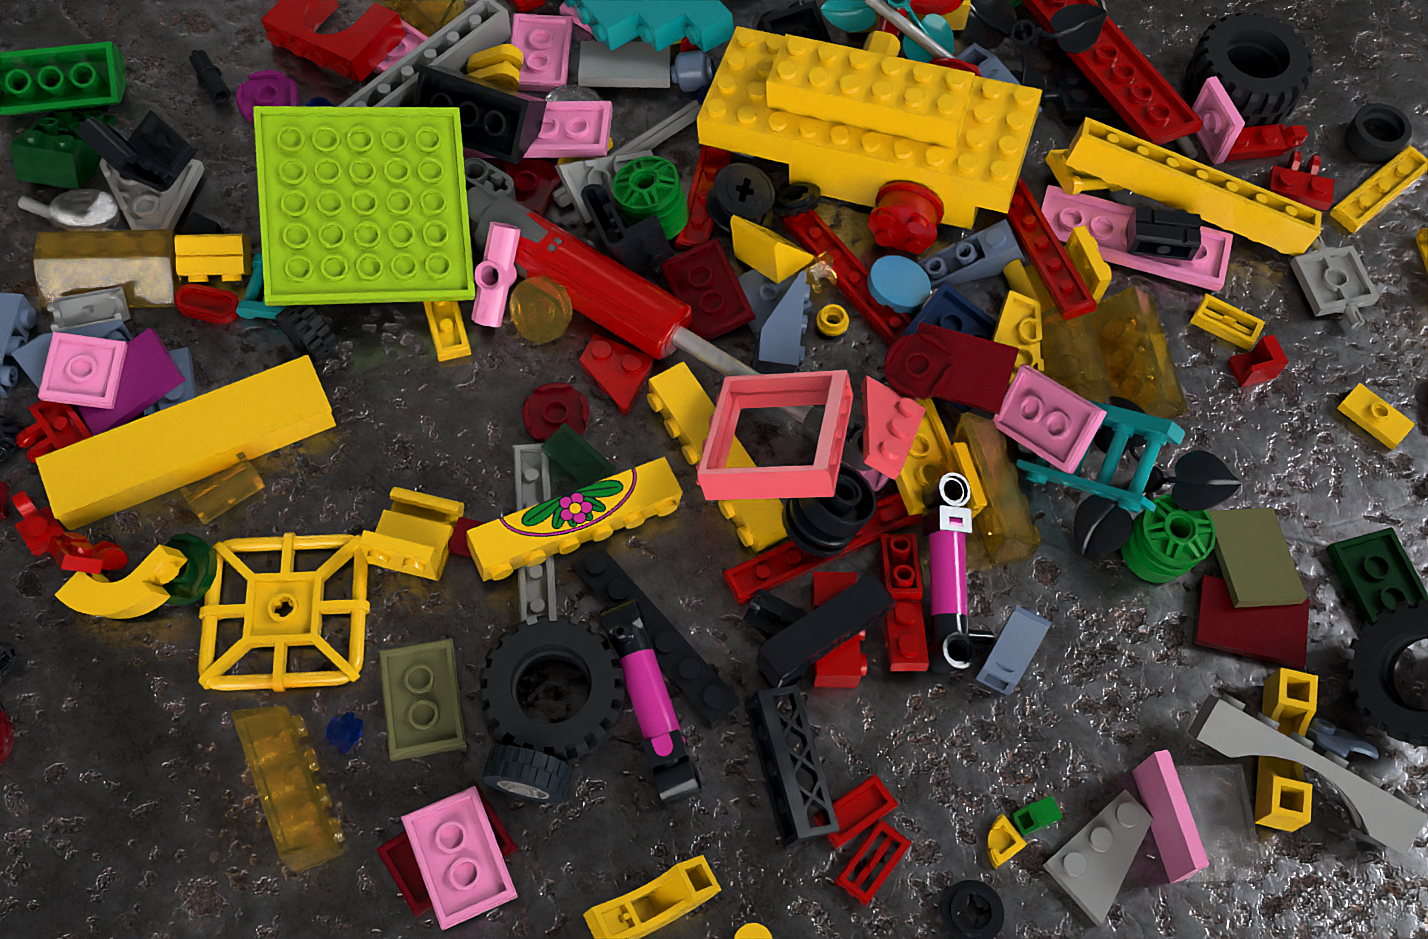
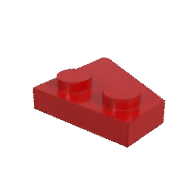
M594 333L580 357V366L589 377L597 381V385L605 395L608 394L618 405V410L622 414L627 415L654 367V358Z

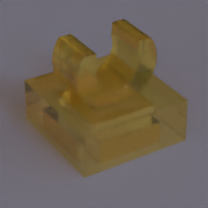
M827 250L813 258L809 264L798 272L799 275L801 271H806L805 283H812L813 290L818 294L823 291V287L819 283L820 278H828L832 285L837 283V275L832 270L834 260Z

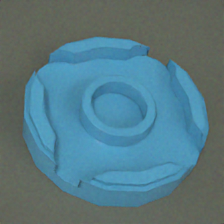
M887 255L878 259L871 267L867 277L870 294L882 306L885 307L887 304L893 307L892 311L913 313L921 309L931 293L929 277L921 266L899 255Z

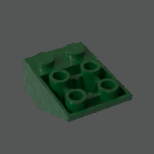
M66 109L51 111L10 144L16 179L80 189L94 176L101 156L77 135L79 125L87 119L97 118L105 126L109 124L115 127L117 116L104 114L100 110L82 111Z

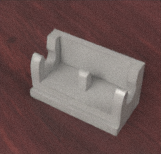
M122 286L52 299L53 302L47 304V310L53 312L55 320L50 325L52 332L116 320L124 322L131 319Z

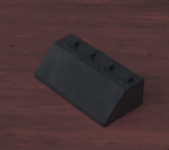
M420 65L412 107H459L462 145L464 147L513 164H518L541 132L547 101L443 66Z

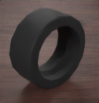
M1371 103L1361 107L1346 128L1345 138L1349 148L1359 157L1376 163L1388 162L1397 156L1412 136V126L1401 110L1388 104ZM1363 124H1374L1386 129L1391 134L1393 141L1377 140L1365 130Z

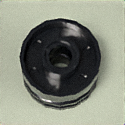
M840 463L834 497L789 498L782 510L783 527L789 538L805 552L823 558L837 556L873 518L877 508L876 495L870 483L859 471L847 464Z

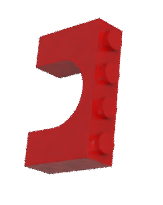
M280 0L261 19L267 32V39L276 47L286 48L298 57H305L314 61L319 67L329 68L337 72L341 77L350 78L359 83L406 37L398 13L377 3H374L352 26L334 34H318L315 32L339 7L337 0Z

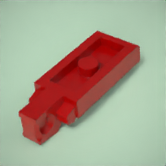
M1284 124L1243 127L1225 161L1283 156L1286 151L1292 150L1293 147H1301L1306 137H1308V132L1305 125H1291L1288 128Z

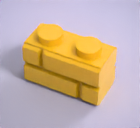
M243 233L175 235L176 273L179 276H188V282H209V276L220 275L223 282L242 281V275H252L251 239L249 235Z

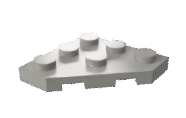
M103 158L99 163L135 237L165 245L205 170L201 161L191 159L171 188L165 192H160L121 175Z

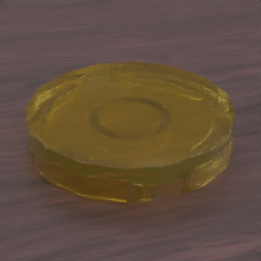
M533 276L520 282L511 294L509 303L511 319L516 329L526 339L536 343H548L565 334L568 323L571 322L573 312L571 300L566 290L560 284H556L554 281H551V278L546 276Z

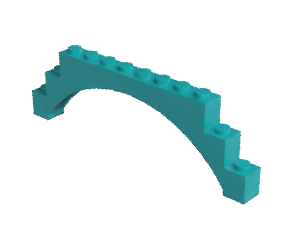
M563 0L567 7L572 6L575 9L583 25H589L595 39L599 43L603 42L610 51L640 36L644 43H650L657 52L687 37L692 45L696 44L703 53H706L731 39L734 33L732 13L719 0Z

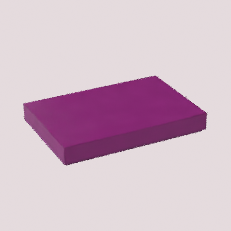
M149 327L127 343L128 347L114 410L76 405L93 436L128 423L186 380L157 332Z

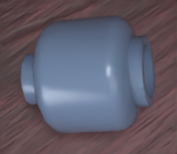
M701 49L678 53L675 65L670 66L672 82L674 84L678 83L680 89L684 92L708 89L716 74L713 56H708Z

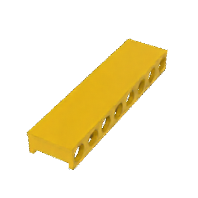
M305 355L35 458L54 518L56 520L59 519L71 531L337 425L310 357Z

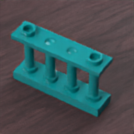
M1086 399L1107 412L1098 429L1100 430L1102 425L1112 427V431L1115 432L1096 481L1078 477L1091 443L1074 474L1048 468L1050 462L1039 455L1035 464L1019 459L1016 463L1018 468L1027 473L1025 478L1037 484L1045 485L1047 481H1051L1118 501L1119 507L1130 512L1139 513L1140 509L1154 512L1157 505L1144 497L1142 493L1160 447L1165 446L1166 442L1180 445L1185 431L1172 420ZM1135 433L1145 436L1144 439L1147 442L1128 491L1112 487L1110 483L1127 440L1132 438Z

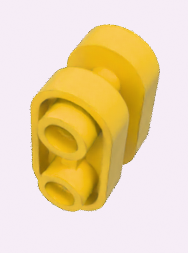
M501 44L474 53L468 59L467 75L517 91L520 84V71L524 55L519 48L512 44Z

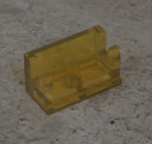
M243 452L236 455L239 460L238 463L193 491L189 492L186 486L179 490L203 525L265 487L258 472L249 463Z

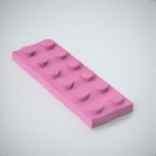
M611 101L547 102L541 132L523 158L607 157L613 112ZM463 146L464 158H496Z
M1048 184L1041 211L1063 247H1065L1072 229L1085 225L1090 236L1096 239L1098 251L1104 261L1220 292L1224 286L1233 234L1201 226V245L1192 261L1127 253V223L1134 207L1082 193L1067 195L1062 188Z

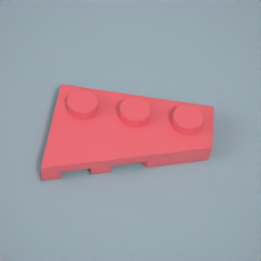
M866 375L861 383V393H864V403L861 408L862 415L865 416V428L862 431L863 462L895 480L902 471L926 408Z

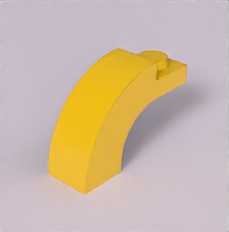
M159 544L130 575L122 580L110 582L103 573L94 574L77 571L55 596L68 607L82 613L112 619L138 617L156 609L171 597L162 586L178 575L179 569L188 559L180 550Z
M700 855L676 864L658 878L628 894L591 907L583 916L594 939H640L698 907L720 892L721 888L704 855Z

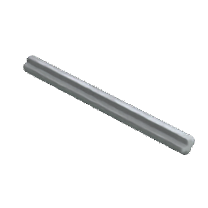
M697 100L690 101L608 156L653 149L694 122L702 105ZM564 185L553 191V199L559 207H565L572 202Z

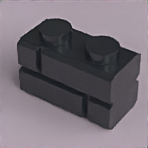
M1151 205L1135 207L1127 223V253L1192 261L1201 245L1200 214H1191L1184 209L1173 211L1158 210Z

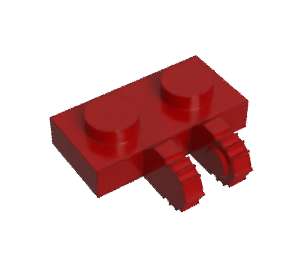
M1294 150L1292 152L1287 168L1273 165L1268 175V191L1308 207L1325 211L1330 208L1333 201L1335 179L1317 175L1320 168V156L1313 155L1309 159L1306 173L1298 171L1302 156L1300 151Z
M40 400L28 407L37 422L21 431V433H18L16 443L19 447L30 448L26 452L27 459L30 463L36 464L35 458L93 436L71 404Z
M65 532L63 537L50 536L47 549L61 569L100 574L101 569L120 571L128 563L127 553L123 551L118 543L115 544L114 542L110 543L109 541L102 540L93 546L89 540H86V536L72 532Z

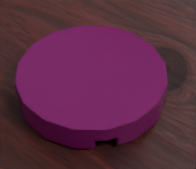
M274 70L255 72L248 76L249 80L244 84L243 81L240 83L235 95L240 113L253 123V106H298L300 101L296 83L292 79L287 78L286 74Z

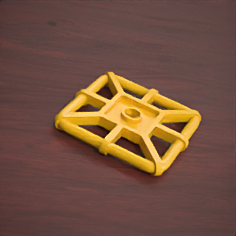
M294 532L284 533V536L234 538L224 542L217 541L212 546L218 561L216 577L211 588L205 593L204 606L200 607L199 618L202 620L198 659L199 683L205 689L212 688L222 691L273 689L274 692H285L286 688L338 686L349 681L354 683L360 677L359 672L363 664L366 614L370 612V602L366 601L368 562L359 545L361 536L348 534L296 536ZM340 548L316 571L293 572L296 550ZM282 551L280 573L254 574L233 553ZM354 557L352 600L323 601L324 582L349 559ZM224 560L247 581L246 604L219 605ZM287 601L293 610L287 616L281 617L280 614L275 613V609L282 608L283 602ZM323 614H351L348 662L321 637ZM225 618H244L243 637L214 662L218 621ZM314 645L339 670L286 673L288 646ZM275 647L273 674L223 676L250 649Z

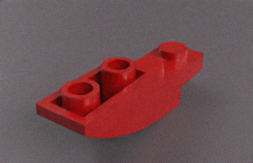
M880 534V581L897 602L893 610L882 618L885 647H888L890 671H927L929 659L921 603L923 587L916 534Z

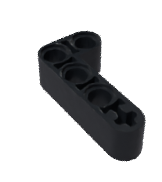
M875 573L867 575L766 641L758 650L756 664L773 688L793 686L804 676L807 667L883 618L893 610L897 602Z

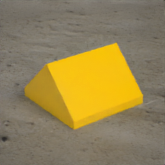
M734 214L730 220L734 257L777 284L809 264L814 258L810 253L770 229Z

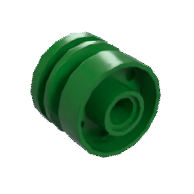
M644 156L631 160L620 168L614 177L612 190L625 227L628 228L656 214L667 240H671L678 235L688 223L690 212L676 167L667 159L658 156Z
M1165 494L1152 501L1157 505L1154 512L1144 509L1132 519V535L1128 542L1121 547L1122 557L1130 570L1141 579L1155 584L1170 583L1190 571L1192 567L1208 556L1214 548L1216 538L1214 522L1207 510H1186L1174 503L1171 494Z

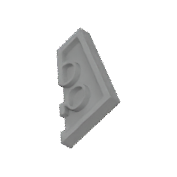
M651 150L554 165L582 223H588L593 220L581 197L582 189L589 184H599L605 188L613 206H618L612 190L615 175L621 167L631 160L644 156H654Z
M1126 789L1043 864V867L1097 926L1103 924L1153 820V817Z

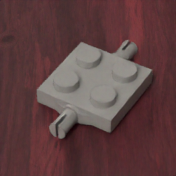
M1319 234L1310 245L1313 252L1294 257L1290 265L1315 316L1335 312L1345 313L1351 329L1359 328L1365 324V321L1358 308L1374 305L1380 297L1354 246L1341 248L1327 247Z

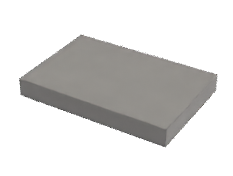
M580 41L578 85L580 87L670 88V46L657 52L650 43L627 42L610 51L603 42Z

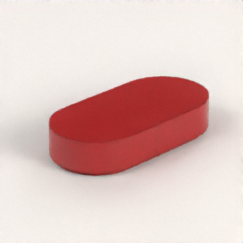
M189 283L181 286L174 295V303L178 311L186 317L216 324H229L239 317L236 313L239 299L231 291Z

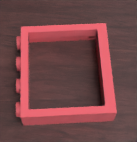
M835 370L725 377L721 393L716 396L717 407L715 414L710 416L708 438L704 439L702 443V459L700 464L696 465L698 476L696 483L698 486H701L705 499L834 497L853 401L848 371ZM826 405L813 465L725 468L741 409Z

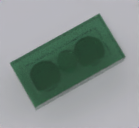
M565 422L541 446V451L582 487L611 477L616 471V467Z

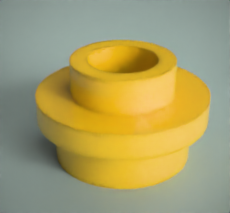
M830 304L818 312L816 325L825 335L839 336L847 330L849 317L844 308L836 304ZM834 320L837 324H831L827 321Z

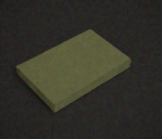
M1273 508L1207 511L1214 522L1216 531L1214 550L1234 608L1303 604L1307 599V595Z
M449 638L378 651L390 760L397 761L467 748L453 639Z

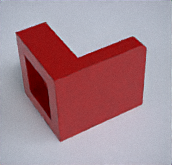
M1274 334L1262 337L1252 351L1231 356L1228 360V364L1241 388L1277 378L1289 362Z

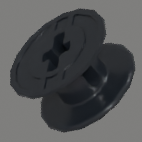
M744 163L729 164L718 172L714 180V186L711 187L706 196V209L716 225L729 233H732L730 220L733 214L761 226L766 213L770 211L775 201V189L771 180L762 170Z

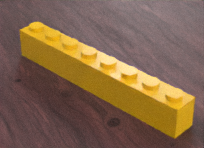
M1085 117L1069 146L1065 164L1072 166L1074 169L1099 177L1107 183H1114L1131 190L1137 195L1151 198L1164 206L1184 209L1191 214H1200L1202 220L1215 224L1223 230H1230L1247 237L1253 242H1259L1272 247L1280 253L1289 254L1294 257L1301 256L1321 233L1322 212L1091 118Z

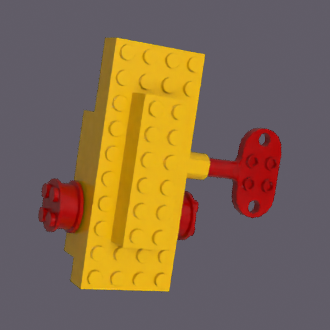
M911 0L909 5L914 13L944 15L959 8L964 0ZM905 9L896 10L905 18L908 16ZM883 16L880 17L876 30L867 36L863 49L789 34L782 36L736 26L696 118L699 144L789 164V185L796 183L813 184L819 187L822 196L874 207L867 222L869 230L875 236L876 243L900 251L921 254L934 244L938 234L936 226L940 223L972 230L979 207L1008 214L1038 115L1042 90L984 78L975 64L957 58L934 57L928 63L897 57L901 48L900 41L898 40L901 31Z

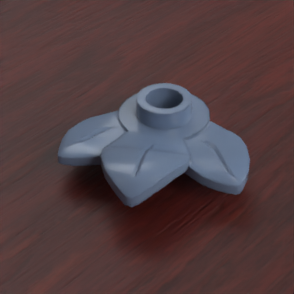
M1314 718L1309 723L1305 738L1314 742L1313 747L1328 750L1342 758H1345L1349 751L1364 753L1375 759L1379 756L1377 748L1373 743L1355 733L1338 729L1334 724L1320 718Z

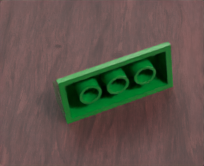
M112 41L0 52V116L121 103L127 85L124 55Z

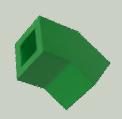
M1052 795L1028 804L1012 814L1023 836L1040 831L1063 818Z

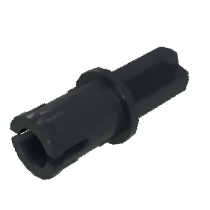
M195 49L191 51L192 55L189 57V60L197 72L198 82L206 87L211 99L215 103L227 101L231 92L221 78L222 73L220 69L213 65L204 50L197 51Z

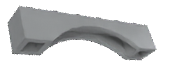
M1209 693L1187 731L1189 734L1230 758L1248 755L1275 756L1293 760L1312 768L1337 790L1348 807L1357 828L1404 856L1407 854L1428 818L1427 814L1415 808L1419 802L1418 800L1398 789L1391 795L1381 789L1384 781L1361 769L1357 776L1346 769L1349 762L1328 750L1324 756L1311 750L1314 742L1292 731L1290 737L1277 731L1280 723L1258 712L1255 718L1243 712L1246 704L1224 693L1221 699Z

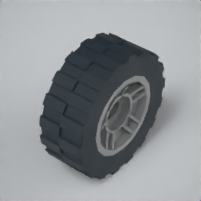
M497 745L490 749L482 781L486 785L512 796L535 802L558 804L566 799L573 769L566 762L543 752L510 745Z

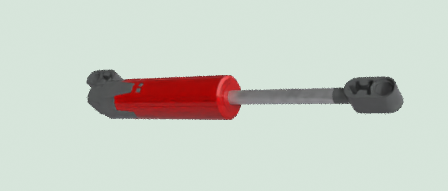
M469 158L464 161L470 236L474 238L477 250L482 253L485 252L490 222L517 226V228L521 229L514 260V266L518 275L656 360H662L669 357L678 347L726 377L762 375L689 331L688 327L693 316L690 305L517 202L514 182L508 174L480 158ZM813 405L777 407L820 434L824 412ZM850 415L841 460L860 471L871 470L873 468L863 462V451L859 449V447H863L862 431L865 428V423Z

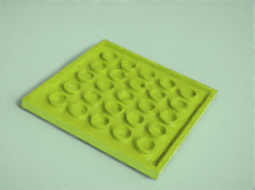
M253 106L265 306L475 299L459 107Z

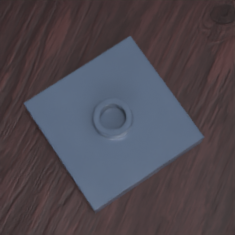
M755 269L737 277L756 317V320L747 323L756 337L795 281L792 275L779 284ZM808 300L807 304H803V314L805 315L812 311L813 304Z

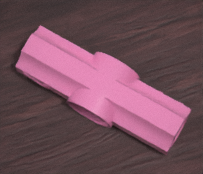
M490 222L483 262L475 270V280L478 287L471 318L475 323L493 327H500L502 324L508 290L517 278L514 260L521 231L517 226ZM494 268L498 272V281L493 276Z

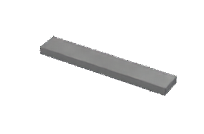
M548 443L513 445L516 512L551 499ZM553 554L548 556L546 561L535 567H527L525 565L518 568L520 622L526 620L528 625L538 623L537 616L548 615L549 621H557Z

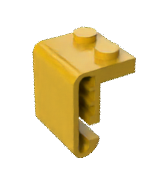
M1082 225L1072 229L1068 241L1063 248L1096 301V306H1098L1112 279L1109 265L1103 261L1098 251L1096 239L1090 236L1086 226ZM1016 259L1004 267L1003 273L1012 291L1041 303L1042 323L1062 318L1033 265L1023 267L1020 259Z
M395 486L389 494L390 499L394 500L390 511L383 510L375 533L363 531L359 545L368 564L439 581L449 556L448 546L459 516H463L464 503Z

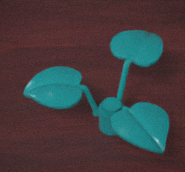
M827 0L821 6V12L827 20L847 32H863L872 27L876 22L875 10L867 5L864 0ZM884 0L895 10L905 9L916 27L953 55L954 37L952 29L942 16L929 14L920 23L909 5L911 0ZM905 34L903 49L908 59L928 63L934 58V56Z

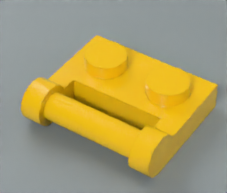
M1069 149L1050 150L1045 158L1067 195H1077L1081 191L1109 189L1112 192L1124 190L1121 186L1107 183L1099 177L1078 171L1072 166L1065 164Z

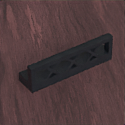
M798 685L758 690L744 705L784 849L797 847L807 839L836 834L840 831ZM789 697L793 710L789 719L777 711L774 699ZM789 730L801 738L803 749L799 755L787 747L785 737ZM799 767L812 776L814 784L810 792L797 782L795 774ZM810 804L822 811L825 826L810 828L806 814Z

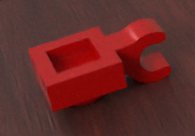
M24 490L10 497L24 517V520L15 524L35 557L48 551L47 548L51 535L63 537L66 531L59 520L54 518L52 509L49 506L39 511L33 499L28 497Z

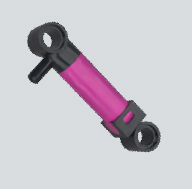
M955 472L947 473L925 486L922 493L923 503L928 511L922 513L923 537L929 538L932 641L927 645L930 668L941 674L960 670L971 665L976 653L974 644L990 646L994 642V634L991 631L968 629L965 536L972 533V511L969 508H961V506L970 499L971 490L966 478ZM948 647L952 651L953 658H951L948 654Z
M633 598L600 611L605 632L619 656L620 667L623 668L624 680L645 741L642 744L650 768L654 769L655 783L664 805L669 806L703 793L699 774L692 760L693 757L685 733L681 731L647 633V622L638 600Z

